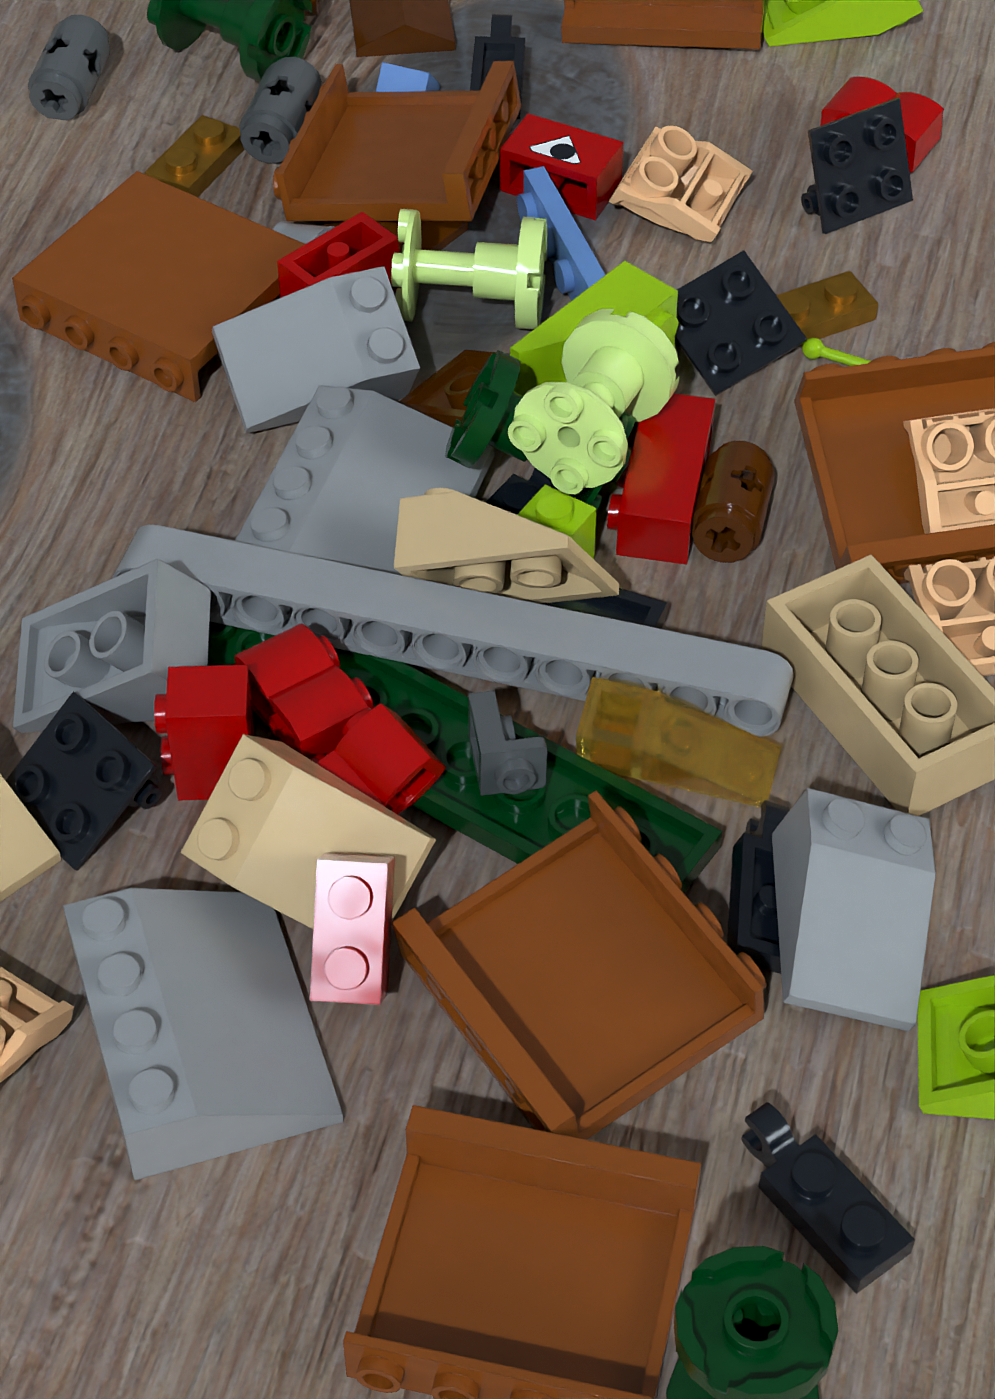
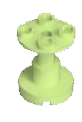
M400 209L398 242L405 244H403L402 253L394 252L391 285L392 287H402L396 289L395 298L403 321H413L418 300L419 283L470 286L473 287L474 298L515 301V327L517 329H535L541 324L546 276L544 275V261L547 259L546 219L523 216L519 245L477 242L475 253L421 250L420 212L413 209Z
M600 309L585 316L564 343L561 363L567 382H545L528 390L515 407L514 420L508 427L510 441L516 448L522 450L530 463L549 477L552 484L563 493L577 494L583 488H595L612 481L624 466L628 449L624 427L619 420L621 415L626 412L635 418V422H641L655 416L678 387L679 377L676 379L675 367L679 361L676 349L663 330L642 315L629 311L623 317L611 315L614 309Z

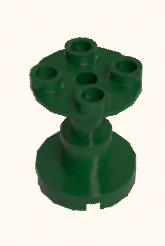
M150 0L147 8V20L149 23L156 25L157 34L162 44L176 51L188 48L194 43L207 25L220 29L223 41L239 47L240 65L245 75L260 82L266 69L278 60L285 57L303 58L312 26L304 23V11L312 14L311 0Z
M497 350V353L493 352L487 359L464 400L463 405L467 408L462 421L456 419L446 446L445 457L470 469L482 455L487 445H490L523 462L527 460L522 450L516 448L508 436V427L514 420L515 407L523 398V395L514 391L520 373V360L500 350ZM624 412L619 420L623 424L625 435L628 439L633 429L635 418ZM627 449L624 466L612 479L614 483L620 478L627 465L631 453L629 449ZM603 484L595 488H583L580 493L570 494V496L595 507L597 512L602 499V493L599 491Z
M766 1246L732 1247L706 1258L692 1272L691 1281L684 1287L683 1292L681 1289L675 1305L673 1321L675 1346L680 1360L675 1364L666 1389V1399H819L817 1383L827 1374L838 1336L835 1301L820 1275L804 1263L801 1270L795 1264L784 1261V1252Z

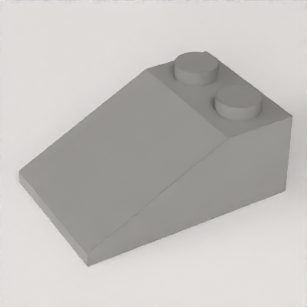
M384 266L330 277L217 324L212 328V334L245 433L299 422L319 385L372 390L392 400L403 399L409 394L420 370Z
M156 559L23 617L13 729L21 733L43 731L73 691L80 695L110 724L155 720V695L166 694L168 667L207 666L211 589L164 561Z
M807 788L772 833L783 1003L910 1031L916 1025L936 874L930 821L924 817Z

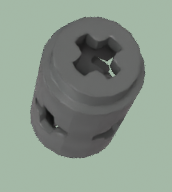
M71 15L55 25L28 82L29 98L32 105L47 118L67 121L84 111L110 55L109 36L106 29L98 21L85 15Z
M285 57L271 64L266 69L241 119L240 139L242 145L249 155L265 163H279L283 161L289 150L291 140L295 139L304 123L306 112L311 110L319 95L322 82L320 75L315 67L306 60L297 57Z

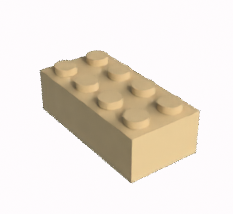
M872 555L767 600L761 650L778 654L788 661L794 675L791 687L896 811L920 816L995 779V689Z

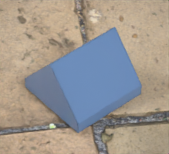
M382 62L376 92L440 90V83L428 72Z

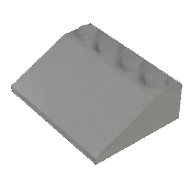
M319 385L235 541L402 575L394 569L400 498L421 496L432 488H448L475 498L495 456L492 446L487 445L477 462L469 469L445 457L446 446L452 427L372 390Z
M128 888L63 905L73 954L134 1181L343 1122V1113L275 909L243 892Z

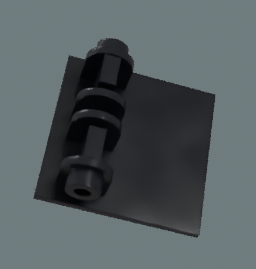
M900 98L889 100L808 130L815 184L810 185L807 192L802 194L801 203L808 214L815 213L820 216L823 234L833 232L913 201Z
M744 250L677 289L678 328L675 334V344L681 346L715 396L807 341L801 329Z
M74 691L5 780L58 849L60 856L76 871L84 864L128 805L149 809L159 801L162 794L161 789L158 787L159 780L153 774L158 766Z

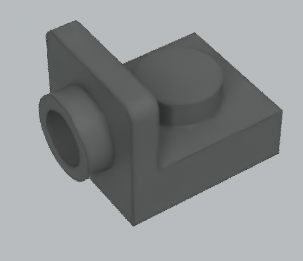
M495 691L468 693V738L480 796L499 793L518 794L526 790L544 787L546 784L547 766L545 739L543 737H532L515 740L512 718L510 715L500 716Z

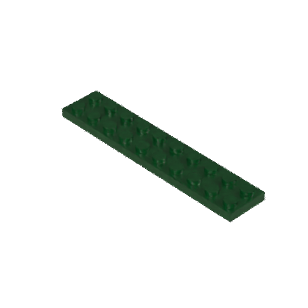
M209 621L207 666L235 665L234 655L276 635ZM334 648L339 659L340 669L350 679L357 677L363 682L371 696L373 707L382 703L396 712L446 766L437 781L411 806L517 864L521 863L590 818L588 795L596 790L613 810L620 806L631 816L640 832L641 844L652 857L662 854L671 863L681 880L682 888L680 890L683 893L687 891L721 848L723 831L513 721L515 740L532 737H543L545 739L547 747L546 784L542 788L526 790L518 794L499 793L480 796L468 738V697L403 662ZM253 710L254 719L270 727Z

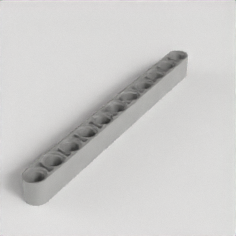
M148 524L141 526L135 532L113 575V578L153 560L160 559L211 589L210 622L271 635H278L302 623L316 637L325 636L333 647L337 649L747 736L763 737L771 735L778 730L794 676L793 669L787 660L778 654L766 650L160 525Z

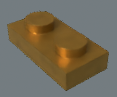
M201 115L145 171V174L199 197L245 150L240 139V128Z
M850 270L776 295L807 339H822L874 321L877 317L878 302Z

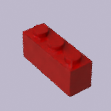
M673 393L657 415L634 423L627 439L628 447H633L632 453H630L622 475L617 480V487L624 488L622 495L612 493L608 510L607 529L617 530L616 555L687 565L693 538L691 535V523L696 498L699 496V487L712 444L716 399Z

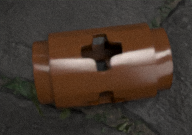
M747 441L725 443L713 452L706 461L699 487V496L696 498L691 523V535L699 552L711 560L720 563H733L742 560L760 542L775 473L766 452L756 444Z

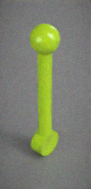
M809 338L802 345V352L808 359L823 357L848 366L868 364L870 360L826 347L818 338Z

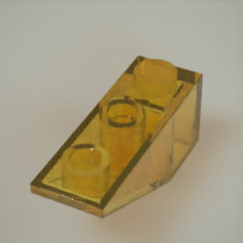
M596 677L591 679L576 733L577 755L611 773L760 808L764 800H769L781 747L657 691Z

